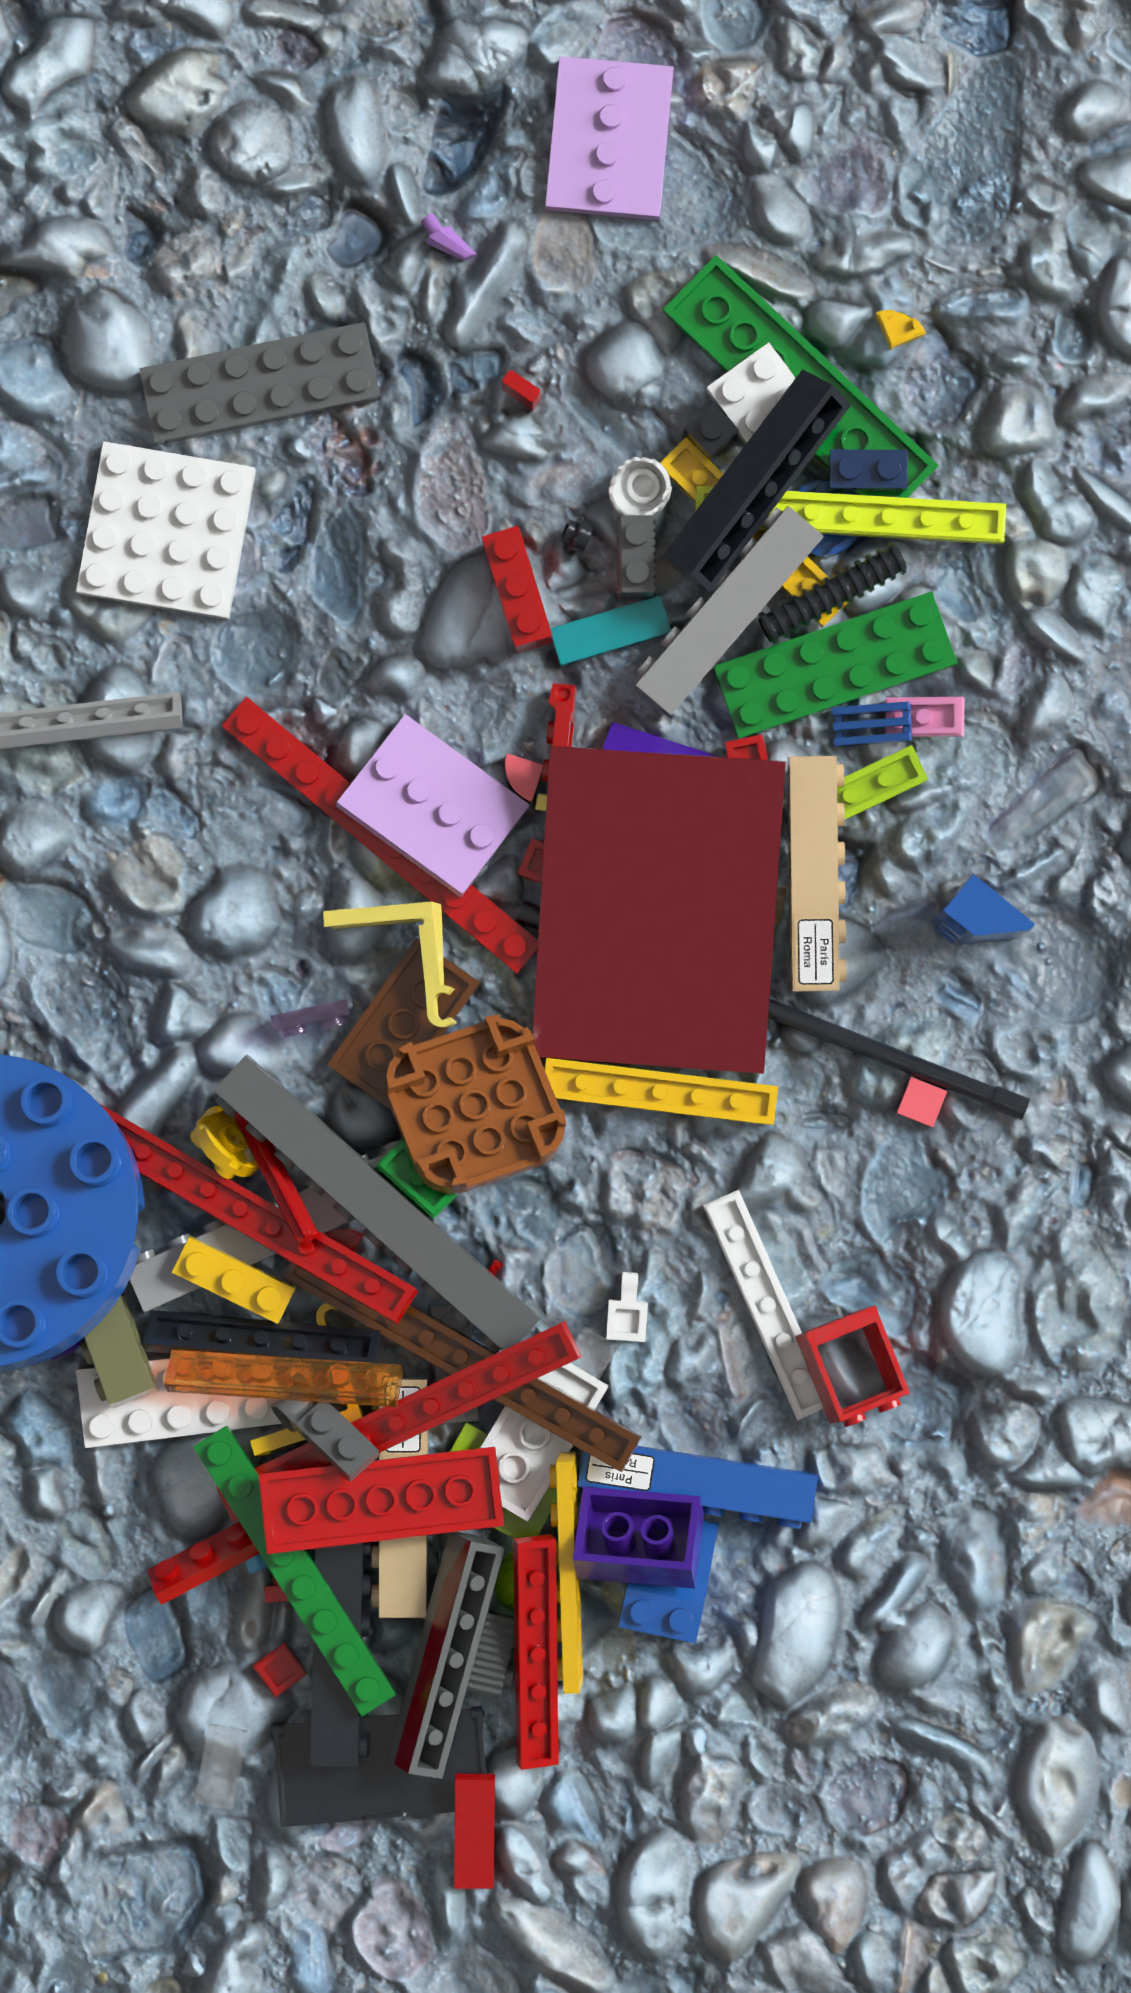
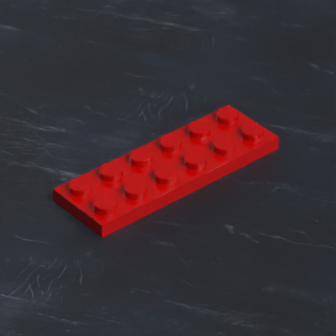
M495 1447L374 1460L351 1482L333 1465L258 1474L266 1554L504 1526Z

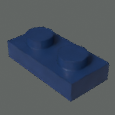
M830 449L829 491H907L908 450Z

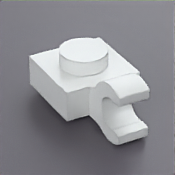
M622 1272L620 1300L609 1299L606 1339L645 1342L648 1302L636 1301L638 1273Z

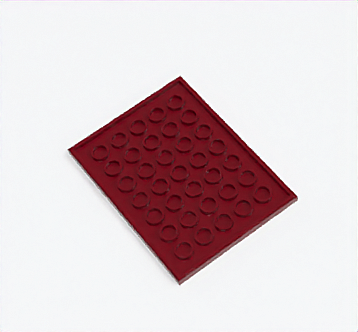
M550 746L533 1020L534 1045L539 1057L764 1074L786 761Z

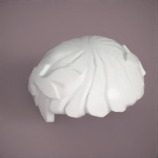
M634 457L623 462L610 481L609 496L614 509L622 516L656 515L662 511L669 501L672 489L669 474L664 466L655 459Z

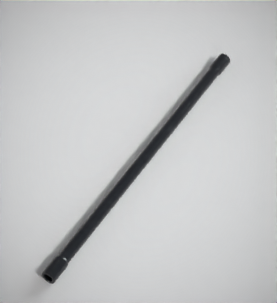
M523 900L516 921L539 930L540 906ZM769 999L768 1019L982 1102L994 1110L1022 1120L1025 1115L1030 1098L999 1086H991L786 1004Z

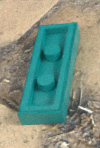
M661 596L550 628L561 667L666 636L671 630Z

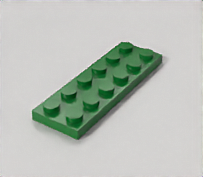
M931 591L715 665L713 670L737 738L742 739L954 667L958 663L933 592Z

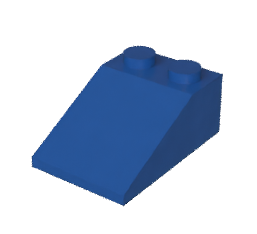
M703 1520L695 1589L626 1583L618 1627L696 1644L719 1523Z

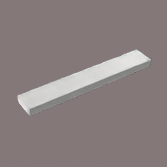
M739 1190L704 1204L703 1208L796 1419H802L822 1410V1403L795 1338L796 1335L802 1332Z

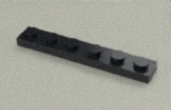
M151 1310L143 1346L147 1352L375 1373L382 1337L381 1332L378 1330L279 1322L277 1324L268 1320Z

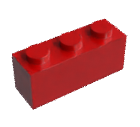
M519 525L481 536L484 552L515 653H522L553 643L552 632Z

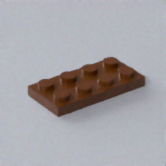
M418 938L415 939L327 1063L333 1070L390 1110L391 1107L387 1100L385 1078L389 1063L398 1053V1049L411 1041L413 1045L443 1036L449 1029V1027L435 1026L428 1019L421 944ZM443 957L444 985L450 986L455 990L450 995L443 993L438 997V1015L442 1020L448 1017L455 1020L480 985V982Z

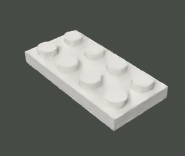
M572 1363L539 1377L593 1409H596L609 1387ZM507 1406L502 1410L480 1448H496L502 1507L529 1522L550 1486V1465H556L560 1452H570L574 1445Z

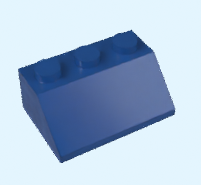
M974 874L957 888L932 919L938 925L935 929L937 934L950 944L958 941L961 945L1017 939L1030 931L1035 925L1034 922Z

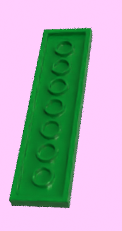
M717 255L663 308V314L725 373L767 343H770L795 378L803 369L832 384L851 406L814 454V457L828 470L830 449L908 450L907 491H852L855 495L909 498L938 468L939 465Z

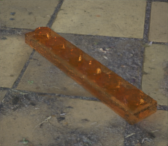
M172 1350L164 1386L167 1392L397 1407L403 1369L399 1364Z

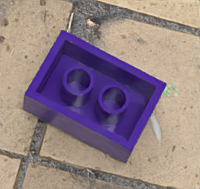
M583 1487L573 1554L577 1578L695 1589L704 1520L701 1496Z

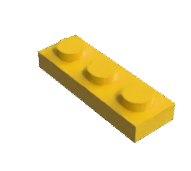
M189 1236L171 1272L277 1324L296 1288L192 1236Z

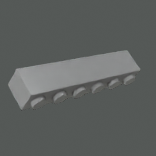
M786 506L783 511L776 507L762 524L766 531L757 541L751 538L738 555L741 560L732 570L728 569L714 587L716 588L707 600L700 596L685 613L690 620L680 630L674 626L660 644L665 647L656 659L649 655L636 670L635 674L640 677L635 683L636 686L670 715L673 714L823 539L824 536L790 506Z

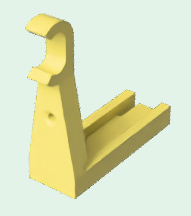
M422 902L323 911L324 927H332V929L424 921L423 925H419V935L425 980L427 1016L429 1021L438 1027L448 1028L457 1023L450 1017L442 1020L438 1015V997L443 993L450 995L455 990L450 986L444 985L441 904Z

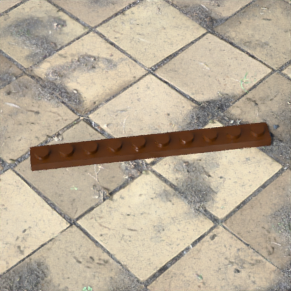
M291 1262L282 1278L367 1327L380 1331L381 1335L451 1375L496 1354L489 1348L412 1304L409 1305L398 1325ZM537 1378L494 1399L620 1472H623L642 1438L639 1434L541 1378Z

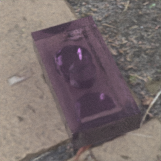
M344 999L270 1017L273 1031L276 1033L283 1032L284 1038L306 1034V1026L321 1023L322 1030L345 1025L344 1018L351 1017L352 1013L349 1001Z

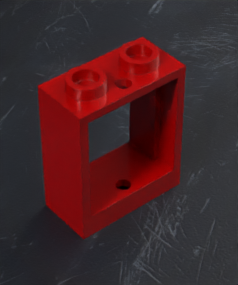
M876 1305L862 1308L795 1336L829 1424L842 1422L844 1427L857 1424L866 1420L864 1412L876 1407L879 1413L888 1411L901 1405L900 1397L910 1394ZM862 1328L886 1390L841 1408L817 1346Z

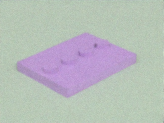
M559 56L545 210L660 220L674 66Z
M406 714L336 803L337 808L460 898L530 806V804Z

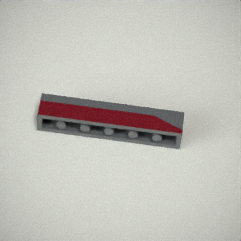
M449 1532L387 1758L388 1761L408 1774L443 1778L505 1549L482 1536L461 1532Z

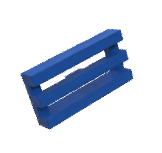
M908 701L832 707L833 716H835V723H833L835 747L912 742L911 703ZM902 712L903 716L899 718L844 722V716ZM903 726V733L845 737L846 730Z

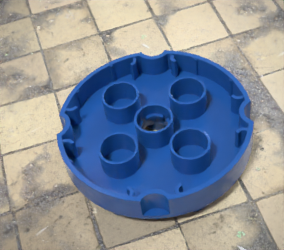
M0 1054V1196L3 1194L6 1199L3 1202L5 1218L0 1226V1372H7L33 1366L69 1349L87 1336L115 1306L129 1282L140 1253V1249L134 1242L138 1225V1213L145 1210L140 1171L133 1151L123 1132L106 1110L86 1090L62 1073L38 1062Z

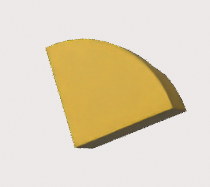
M883 310L875 314L889 350L926 335V331L919 321L904 313L896 312L895 310Z

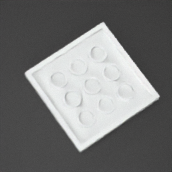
M103 441L77 583V594L229 620L255 480V467Z

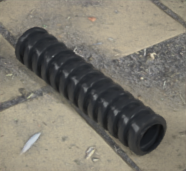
M888 543L885 550L877 549L875 551L876 555L871 556L868 554L865 556V561H855L854 567L851 568L847 565L843 568V573L840 574L836 571L833 573V578H823L822 584H812L811 590H801L800 596L797 597L795 594L790 596L791 601L786 602L782 600L778 608L771 606L768 613L765 614L763 611L758 613V622L767 639L776 644L779 642V637H789L790 631L793 630L795 633L800 631L801 625L808 627L811 625V620L819 621L822 618V614L825 613L828 616L832 614L833 608L841 609L843 607L842 603L847 602L850 604L854 601L853 597H863L864 591L867 590L871 593L875 590L874 586L877 584L882 587L885 585V580H895L896 574H906L907 565L897 546Z

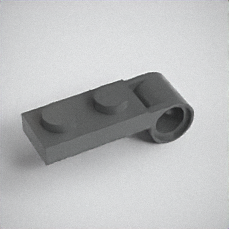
M299 1380L271 1405L275 1416L291 1432L297 1430L349 1482L379 1457L378 1449L304 1380Z

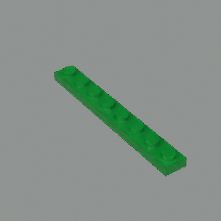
M226 1425L193 1447L361 1716L363 1717L395 1696L397 1693L307 1550L266 1554L258 1472L229 1426Z

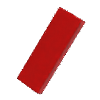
M455 1773L454 1889H494L495 1774Z

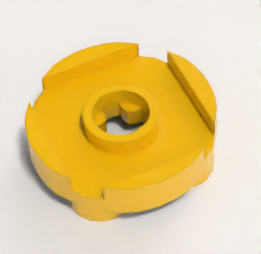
M220 1106L209 1108L196 1122V1127L190 1134L192 1142L201 1148L214 1163V1168L220 1176L232 1179L235 1175L240 1177L254 1175L259 1170V1167L235 1119L230 1115L224 1114L226 1111Z

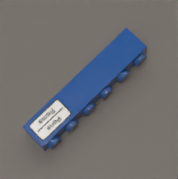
M637 1445L623 1472L582 1451L577 1486L701 1496L704 1514L723 1516L725 1509L740 1512L739 1519L762 1522L763 1516L779 1518L778 1525L801 1528L802 1522L811 1523L818 1475L804 1471Z

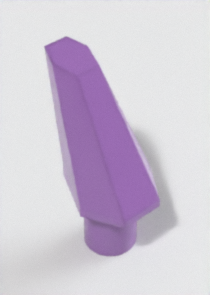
M433 213L421 220V224L429 234L426 240L428 245L462 261L470 260L476 256V253L450 226L442 227Z

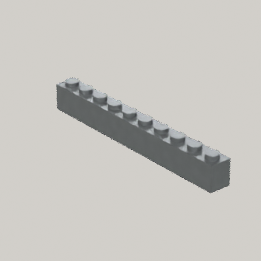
M248 1054L241 1059L213 1090L219 1095L216 1103L232 1117L238 1112L249 1122L245 1129L261 1143L267 1138L278 1148L274 1155L291 1170L297 1165L307 1174L304 1182L320 1196L326 1191L337 1201L333 1208L349 1222L356 1218L366 1227L362 1234L379 1249L385 1244L395 1253L392 1261L408 1275L414 1270L425 1280L421 1287L437 1301L443 1296L451 1303L454 1308L450 1313L466 1327L473 1323L480 1329L483 1334L479 1339L493 1352L498 1353L500 1349L505 1350L519 1343L538 1323L540 1318L530 1307L441 1227L425 1216L392 1184L383 1178L372 1165Z

